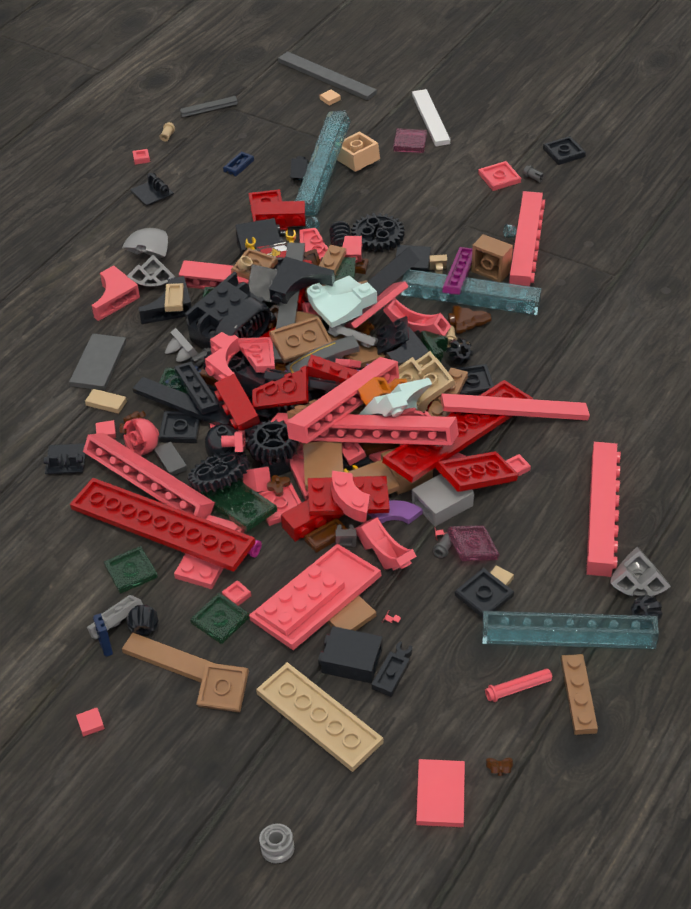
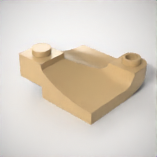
M431 351L416 361L412 357L398 367V379H406L407 382L429 378L432 383L418 398L416 403L417 411H426L428 404L433 399L456 384Z

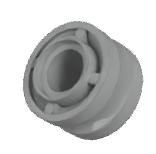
M272 824L262 830L259 842L262 855L267 861L282 863L293 855V835L287 826Z

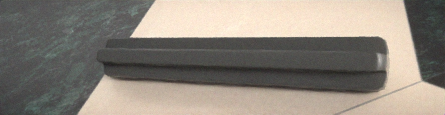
M236 96L181 108L180 114L182 117H187L237 105L238 102Z

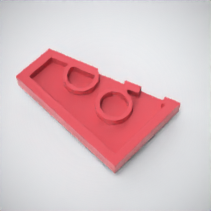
M316 228L300 230V243H305V252L317 249L321 262L328 247L324 244Z
M271 337L239 338L240 350L256 372L265 373L267 368L275 369Z

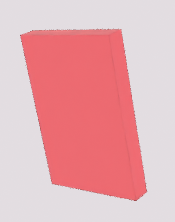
M419 759L416 825L464 827L465 761Z

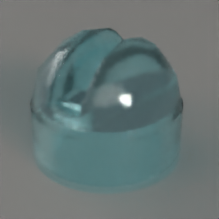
M311 216L306 219V227L308 229H317L319 227L320 221L317 217Z
M505 224L503 230L504 237L510 238L515 236L517 233L516 227L512 224Z

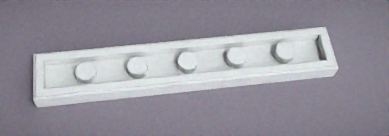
M427 89L412 91V97L434 145L450 144V138Z

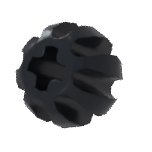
M463 338L452 340L449 343L450 347L446 349V352H449L448 359L451 362L454 361L456 365L466 364L470 361L469 356H473V350H470L471 343L469 341L466 342Z
M649 595L640 596L631 605L632 619L640 626L652 627L662 618V605L655 597Z
M148 605L135 606L129 611L127 616V625L130 631L141 636L154 632L159 621L155 609Z

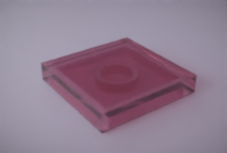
M397 128L393 151L423 153L427 130Z
M484 525L452 526L447 530L462 561L498 559L500 554Z

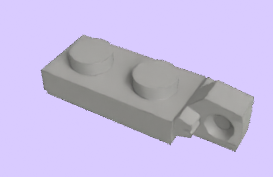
M341 325L333 328L329 326L328 333L333 336L343 334L345 338L353 335L356 340L361 341V345L371 348V345L377 346L378 339Z
M129 595L102 613V619L107 630L119 625L121 620L128 616L132 608L137 605H143L141 599ZM92 623L87 629L91 637L97 639L96 627Z

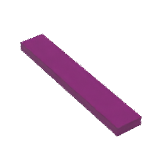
M459 247L443 285L442 293L460 295L472 265V248Z

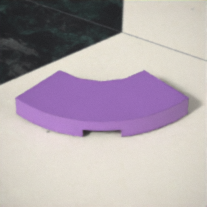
M391 500L389 501V513L368 515L372 518L378 517L381 524L390 520H399L410 524L423 514V509L409 502Z

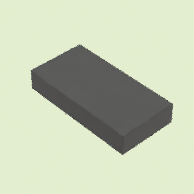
M171 442L154 448L155 455L167 473L174 476L187 470V465Z

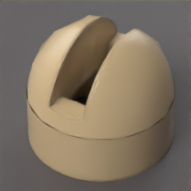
M241 256L238 261L239 269L244 271L249 270L253 264L252 259L248 256Z

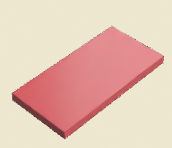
M336 544L249 615L250 621L294 650L382 576L381 570L339 544ZM314 564L344 581L345 588L288 636L279 632L256 614L261 607Z

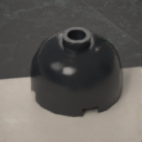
M220 424L212 427L205 438L207 455L212 457L215 453L220 455L221 452L235 451V447H222L221 436H232L238 430L229 424Z

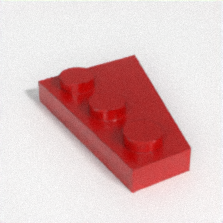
M305 365L299 371L292 374L290 372L277 381H271L253 389V408L258 410L309 403L308 367Z

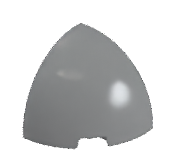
M143 228L132 233L126 239L122 248L134 254L144 252L150 256L154 255L157 259L163 258L167 252L168 236L164 230L158 228Z
M154 255L142 266L138 264L127 275L134 282L144 286L163 285L168 282L167 279L175 277Z
M638 547L621 562L611 577V584L616 589L631 596H653L671 587L664 576Z

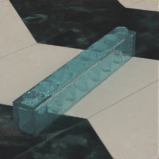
M345 110L328 112L324 120L323 128L320 131L316 147L295 201H305V215L318 214L350 125V119Z
M416 270L406 271L401 281H405L408 284V288L401 293L403 296L533 315L538 314L541 302L542 288L466 278L460 295L442 293L443 285L448 275Z
M483 611L482 644L656 649L659 635L657 616Z

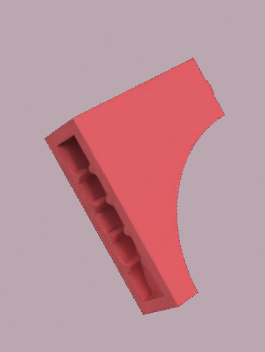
M115 266L100 273L102 286L106 290L103 296L92 304L94 318L100 321L140 298L138 284Z

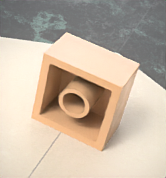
M357 132L335 143L337 160L355 172L380 159L378 142L361 132Z

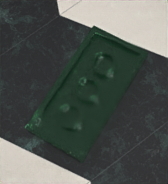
M238 479V482H231V486L226 485L223 489L217 488L215 492L213 489L206 493V490L201 492L202 495L215 502L214 509L247 532L278 511L275 504Z

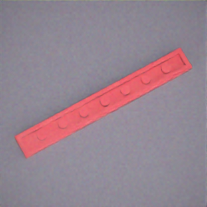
M443 393L440 397L443 411L574 420H588L590 417L586 403Z

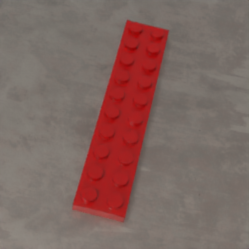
M505 380L479 395L533 399ZM453 412L446 416L457 418L459 435L452 445L402 444L385 455L382 463L413 483L434 469L438 461L448 460L512 416Z
M92 478L70 503L71 509L233 572L256 543L255 537Z

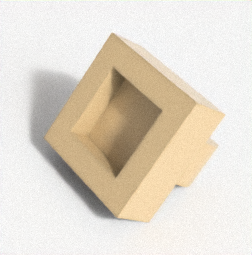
M447 254L430 256L429 269L435 270V275H442L443 269L447 267Z

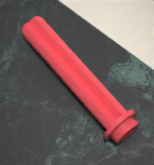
M543 669L495 686L489 685L485 689L488 701L497 702L498 698L551 681L552 673L549 669Z

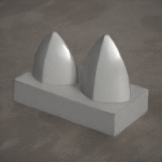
M176 328L170 332L174 338L169 342L165 354H170L180 349L176 358L177 362L185 361L198 355L197 351Z

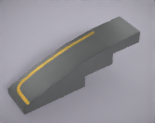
M353 335L335 340L299 357L288 364L286 370L291 373L299 371L301 367L307 365L311 354L335 362L336 359H343L344 355L360 352V346Z

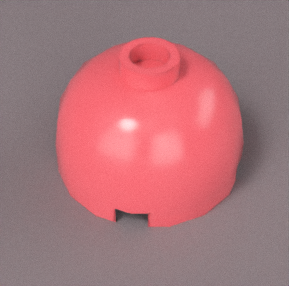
M143 418L132 419L125 423L123 429H126L127 433L123 436L127 448L140 456L146 455L156 448L159 432L153 423Z

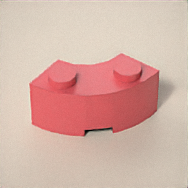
M332 471L331 491L335 503L338 504L343 513L348 517L366 523L370 494L362 492L355 486L352 473Z

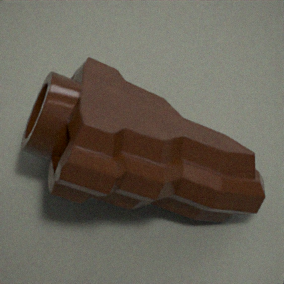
M453 306L452 313H448V323L455 328L456 334L466 332V330L473 329L475 326H482L491 321V314L485 311H472L469 308H462L460 306Z

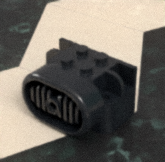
M233 272L185 313L190 341L202 349L211 348L210 339L221 332L228 336L236 335L238 338H259L266 331L270 323L271 310L267 305L258 300L257 296L250 291L247 283L242 282L238 284L237 273Z

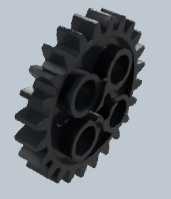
M373 213L372 216L366 214V218L361 216L360 220H356V223H353L351 236H362V250L368 248V252L374 249V252H377V250L383 252V249L390 251V247L395 249L396 245H400V241H403L405 236V230L402 222H399L398 218L394 219L393 215L388 217L387 213L384 216L381 213L378 215Z
M229 450L227 453L221 452L220 455L215 453L214 456L207 457V460H201V464H196L195 468L191 469V473H188V480L191 487L196 491L199 490L200 493L205 490L208 493L211 489L215 492L217 488L223 489L226 485L231 486V482H238L237 478H243V474H246L247 469L250 468V463L246 454L242 452H231Z

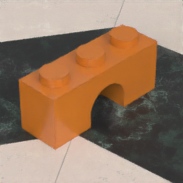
M373 377L361 386L358 391L362 402L367 406L374 397L390 394L398 384L407 383V380L395 378L390 383H387L385 378Z

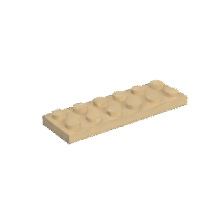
M288 662L256 689L258 696L352 772L383 744L382 736Z

